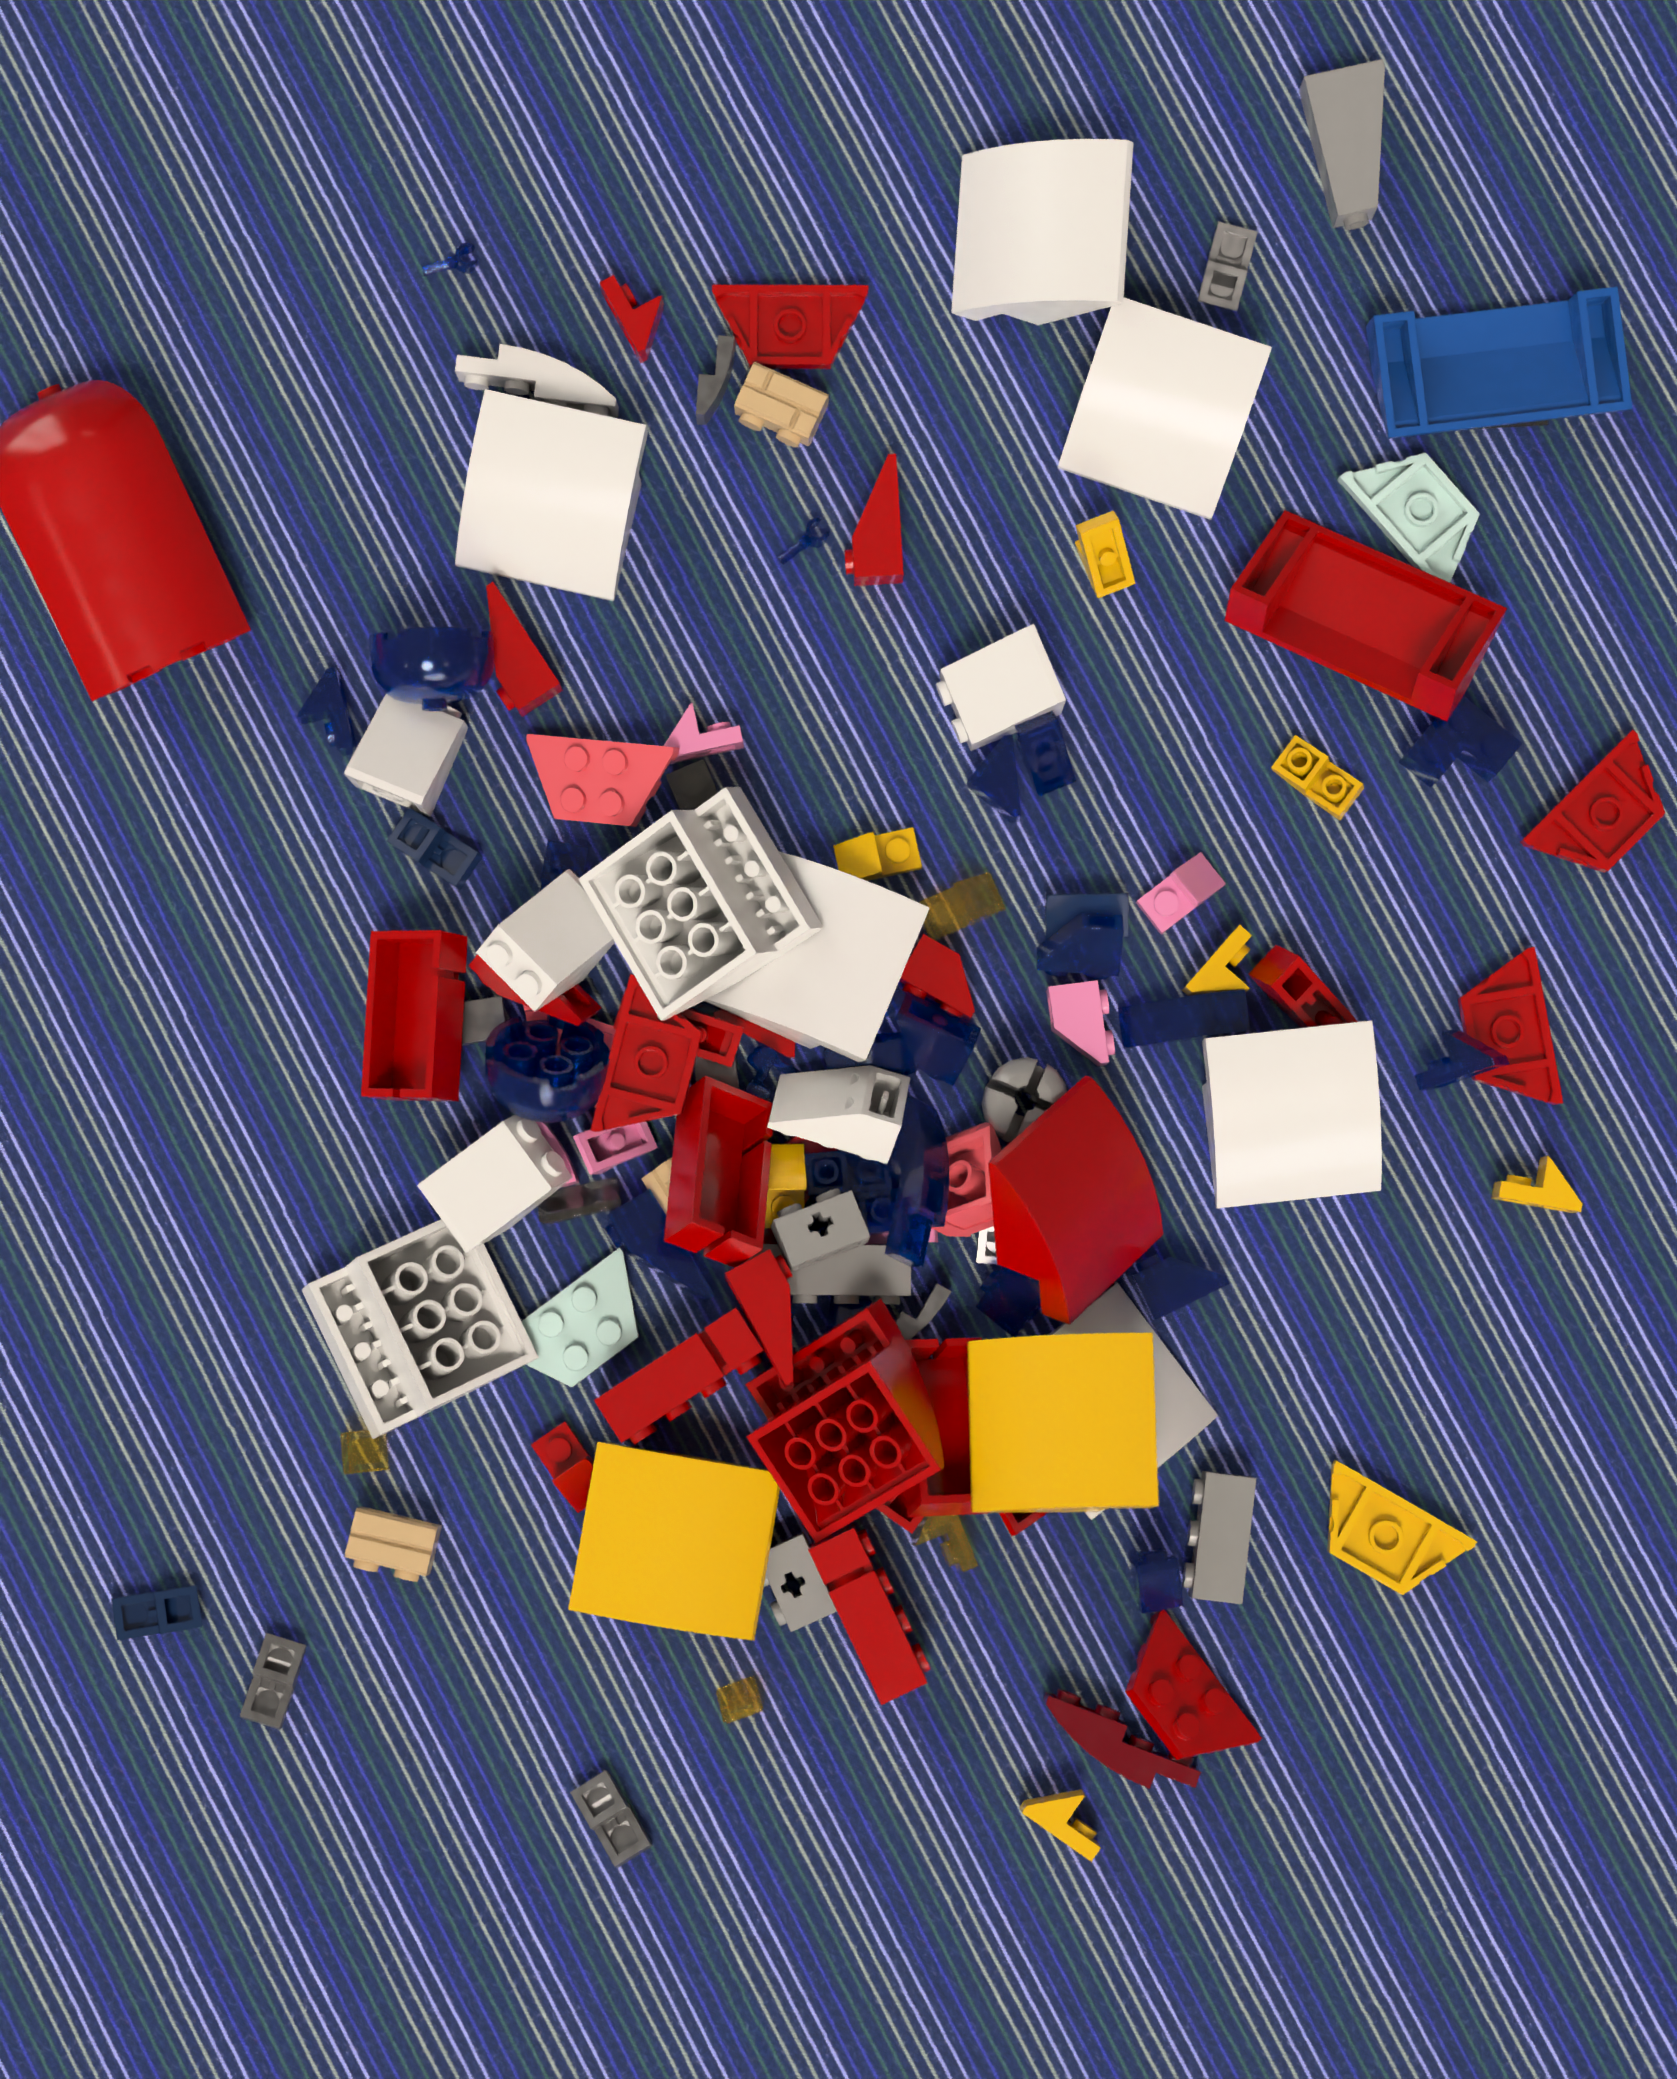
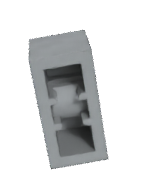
M833 1189L817 1196V1203L802 1209L800 1203L777 1212L778 1218L773 1220L771 1229L781 1255L791 1272L867 1244L870 1234L852 1190L841 1194L839 1189ZM815 1219H817L820 1225L828 1224L823 1237L820 1236L818 1231L811 1233L809 1231Z
M804 1532L770 1546L764 1587L770 1585L775 1595L776 1601L771 1602L770 1605L779 1626L787 1623L790 1632L837 1612L828 1593L827 1584L824 1585L808 1551L809 1543ZM792 1572L795 1578L801 1576L804 1578L805 1582L800 1584L801 1593L795 1595L792 1589H783L782 1585L786 1583L787 1573Z

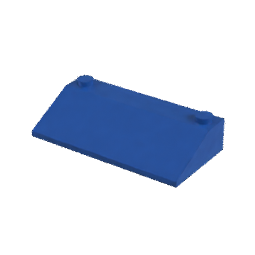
M1618 287L1577 291L1568 301L1415 319L1414 311L1374 315L1366 325L1370 364L1387 439L1633 409Z

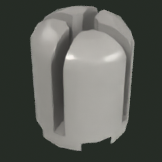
M1026 1057L1010 1060L995 1071L986 1085L981 1103L984 1119L993 1126L996 1135L1003 1141L1010 1143L1067 1092L1066 1084L1060 1074L1049 1064L1043 1069L1036 1065L1037 1059ZM1022 1092L1031 1096L1030 1102L1035 1104L1034 1109H1027L1024 1116L1015 1113L1018 1105L1015 1103V1098H1013L1016 1094L1021 1097Z

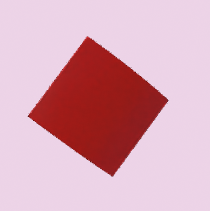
M1085 1075L988 1162L997 1265L1039 1280L1041 1311L1043 1315L1070 1325L1163 1235L1161 1210L1145 1159L1120 1113L1092 1077Z
M881 1298L792 1353L793 1383L786 1388L783 1386L773 1366L745 1384L768 1419L746 1437L815 1543L944 1468L939 1430L924 1381L901 1331Z

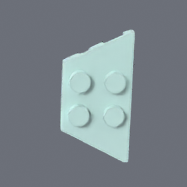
M1427 453L1410 456L1398 462L1389 461L1377 464L1373 468L1353 473L1352 471L1344 472L1339 477V483L1413 567L1449 583L1451 582L1480 513Z
M618 1248L521 1321L539 1357L526 1365L570 1387H574L639 1338L625 1256L621 1248Z

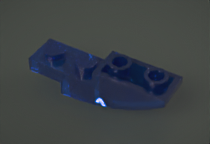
M907 1096L902 1125L895 1142L888 1174L900 1180L887 1237L885 1255L910 1267H923L931 1227L945 1226L950 1184L949 1157L943 1125L937 1110L912 1096Z

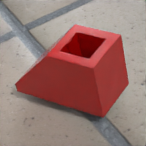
M923 934L906 963L899 982L905 984L902 991L920 1002H924L927 997L940 1004L937 1011L959 1023L962 1017L970 1021L975 1009L960 954Z

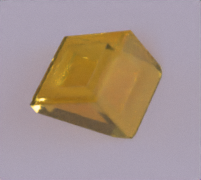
M369 1430L340 1433L344 1474L389 1470L386 1433L375 1439H372Z
M748 1677L718 1688L716 1691L721 1716L726 1724L756 1714L764 1709V1701L754 1677Z

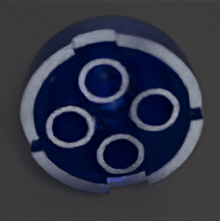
M420 627L406 628L405 631L397 633V638L388 639V632H379L369 636L370 668L378 686L393 699L410 704H422V711H445L449 703L461 702L474 697L484 689L493 674L495 654L494 634L491 631H482V637L472 636L471 628Z
M548 1014L547 1020L522 1022L521 1017L517 1016L499 1024L489 1034L485 1048V1077L494 1098L501 1106L514 1115L535 1122H563L583 1115L597 1104L607 1076L611 1050H609L604 1042V1034L586 1021L576 1026ZM557 1028L563 1030L559 1043L561 1045L560 1056L557 1055Z

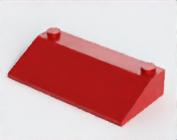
M1284 510L1231 587L1224 621L1447 722L1465 694L1506 614L1507 608Z

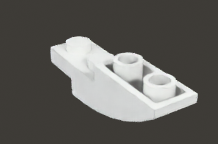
M503 344L499 345L498 360L457 355L455 372L459 382H464V386L468 388L485 390L488 389L489 385L505 387L504 390L506 392L516 395H527L529 390L534 391V399L536 401L604 416L618 417L616 398L602 385L578 369L548 355Z

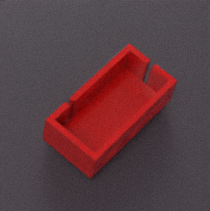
M442 930L371 931L361 1086L362 1097L398 1101H459L465 981L458 980L459 973H466L468 936Z
M704 1076L689 1087L683 1113L676 1116L664 1234L665 1242L694 1253L704 1248V1257L733 1268L763 1250L772 1143L766 1140L773 1135V1129L767 1128L772 1102L708 1076Z
M734 1308L705 1327V1330L701 1333L694 1334L594 1400L621 1443L631 1439L634 1445L657 1431L653 1423L666 1415L670 1422L692 1408L688 1400L701 1392L704 1398H707L726 1386L727 1383L723 1377L736 1369L742 1375L762 1362L758 1354L763 1352L764 1349L739 1308Z
M982 1337L947 1338L940 1345L938 1339L905 1340L920 1371L932 1404L944 1459V1468L905 1491L907 1517L988 1514L971 1513L967 1342L982 1340Z
M853 1523L830 1534L817 1543L809 1544L808 1551L824 1585L827 1584L830 1591L828 1593L881 1705L927 1684L925 1672L931 1670L930 1664L920 1643L912 1646L906 1635L913 1631L902 1605L894 1608L888 1595L894 1593L893 1586L884 1567L875 1569L870 1559V1556L876 1554L866 1529L857 1531Z

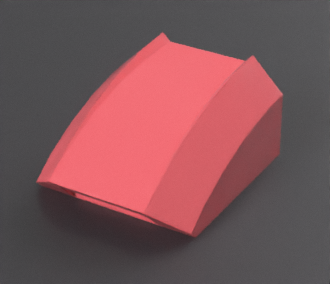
M984 1122L950 1135L924 1150L927 1226L945 1236L971 1237V1234L994 1226L988 1162L1002 1149L996 1132L990 1123Z

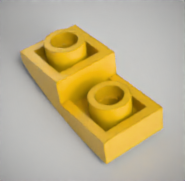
M1297 735L1293 737L1271 767L1276 774L1338 820L1343 818L1364 789L1362 782L1331 763L1329 756Z

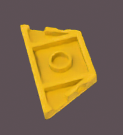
M1334 1460L1331 1466L1328 1553L1399 1594L1404 1595L1419 1585L1420 1581L1447 1566L1448 1562L1475 1547L1476 1540L1339 1461Z

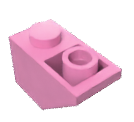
M1098 980L1049 986L1046 993L1052 1032L1097 1066L1107 1065L1109 1063L1108 1055H1115V1046L1112 1030L1105 1031L1103 1014H1109L1106 989L1099 990Z

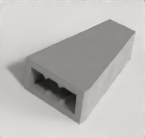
M1383 59L1304 76L1299 89L1332 228L1345 226L1346 230L1361 228L1367 225L1369 220H1372L1378 208L1385 77Z

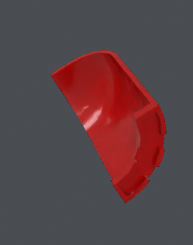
M90 380L63 390L59 384H56L38 392V401L17 411L0 426V508L91 701L120 691L162 671V668L180 660L185 661L251 631L154 421L135 397L120 386L103 380Z

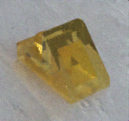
M990 872L953 883L952 888L918 902L930 908L923 927L927 936L935 941L1006 910Z
M958 1515L923 1517L911 1545L917 1546L943 1535L945 1542L940 1543V1548L949 1567L955 1565L957 1571L965 1572L978 1566Z

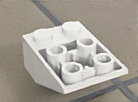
M871 1065L780 1074L767 1128L777 1130L784 1135L810 1140L827 1148H836L859 1155L867 1160H876L887 1164L902 1125L910 1077Z

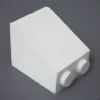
M1034 624L940 669L939 677L941 681L936 683V688L943 705L951 704L957 719L951 721L956 737L960 744L967 742L970 751L1061 715L1066 702Z
M401 689L398 694L388 690L347 765L344 774L357 788L406 808L410 807L416 812L431 817L466 735L468 726L464 720L460 719L462 713L449 706L439 704L438 708L434 709L422 704L424 698L412 691Z
M570 869L562 873L502 921L476 952L534 1012L583 981L615 943L578 880L579 878Z
M523 1110L499 1123L417 1186L465 1253H468L510 1229L572 1179L573 1176L565 1167L561 1156L554 1152L541 1134L538 1124Z

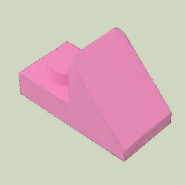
M691 703L664 744V746L679 748L675 761L671 760L669 764L744 748L740 725L731 727L730 722L716 723L707 726L706 733L699 734L693 703Z
M1200 852L1175 869L1170 876L1137 900L1136 904L1158 932L1163 934L1224 887L1226 883Z
M647 1122L599 1132L587 1130L573 1136L590 1175L602 1174L618 1164L658 1148Z

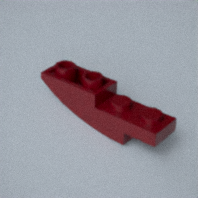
M1058 1689L1056 1695L1049 1692L1045 1693L1043 1700L1058 1723L1086 1752L1109 1769L1149 1789L1156 1773L1196 1788L1201 1771L1192 1765L1193 1757L1176 1760L1171 1752L1167 1756L1154 1751L1155 1743L1131 1734L1129 1741L1123 1739L1128 1726L1125 1721L1119 1719L1121 1712L1113 1708L1097 1704L1096 1709L1093 1710L1080 1705L1082 1697L1062 1689Z

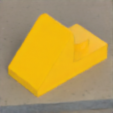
M1114 510L1075 525L1079 540L1075 542V546L1097 598L1136 584L1120 521Z
M913 827L874 835V832H870L833 845L838 870L866 881L922 869Z
M1239 925L1182 991L1187 996L1245 993L1250 988L1225 966L1230 963L1235 968L1251 950L1245 943L1252 935Z
M772 1144L765 1228H771L773 1220L778 1218L777 1212L781 1209L800 1203L802 1209L804 1208V1190L807 1189L804 1144Z
M1549 1156L1540 1157L1535 1187L1531 1186L1532 1179L1515 1175H1507L1506 1181L1494 1182L1491 1199L1568 1213H1578L1582 1210V1202Z
M1074 1790L1023 1801L1020 1810L1024 1815L1092 1862L1101 1849L1099 1843L1094 1839L1097 1832L1078 1818H1076L1073 1824L1068 1821L1085 1796L1083 1790Z

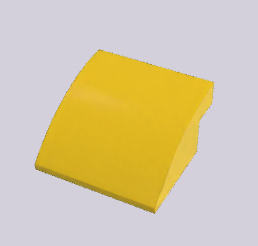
M1153 1333L1062 1334L967 1342L971 1513L1098 1512L1108 1508H1153L1159 1506Z
M597 1442L568 1610L688 1632L755 1640L780 1493L779 1486L770 1472L765 1469L669 1451L647 1450L615 1443Z

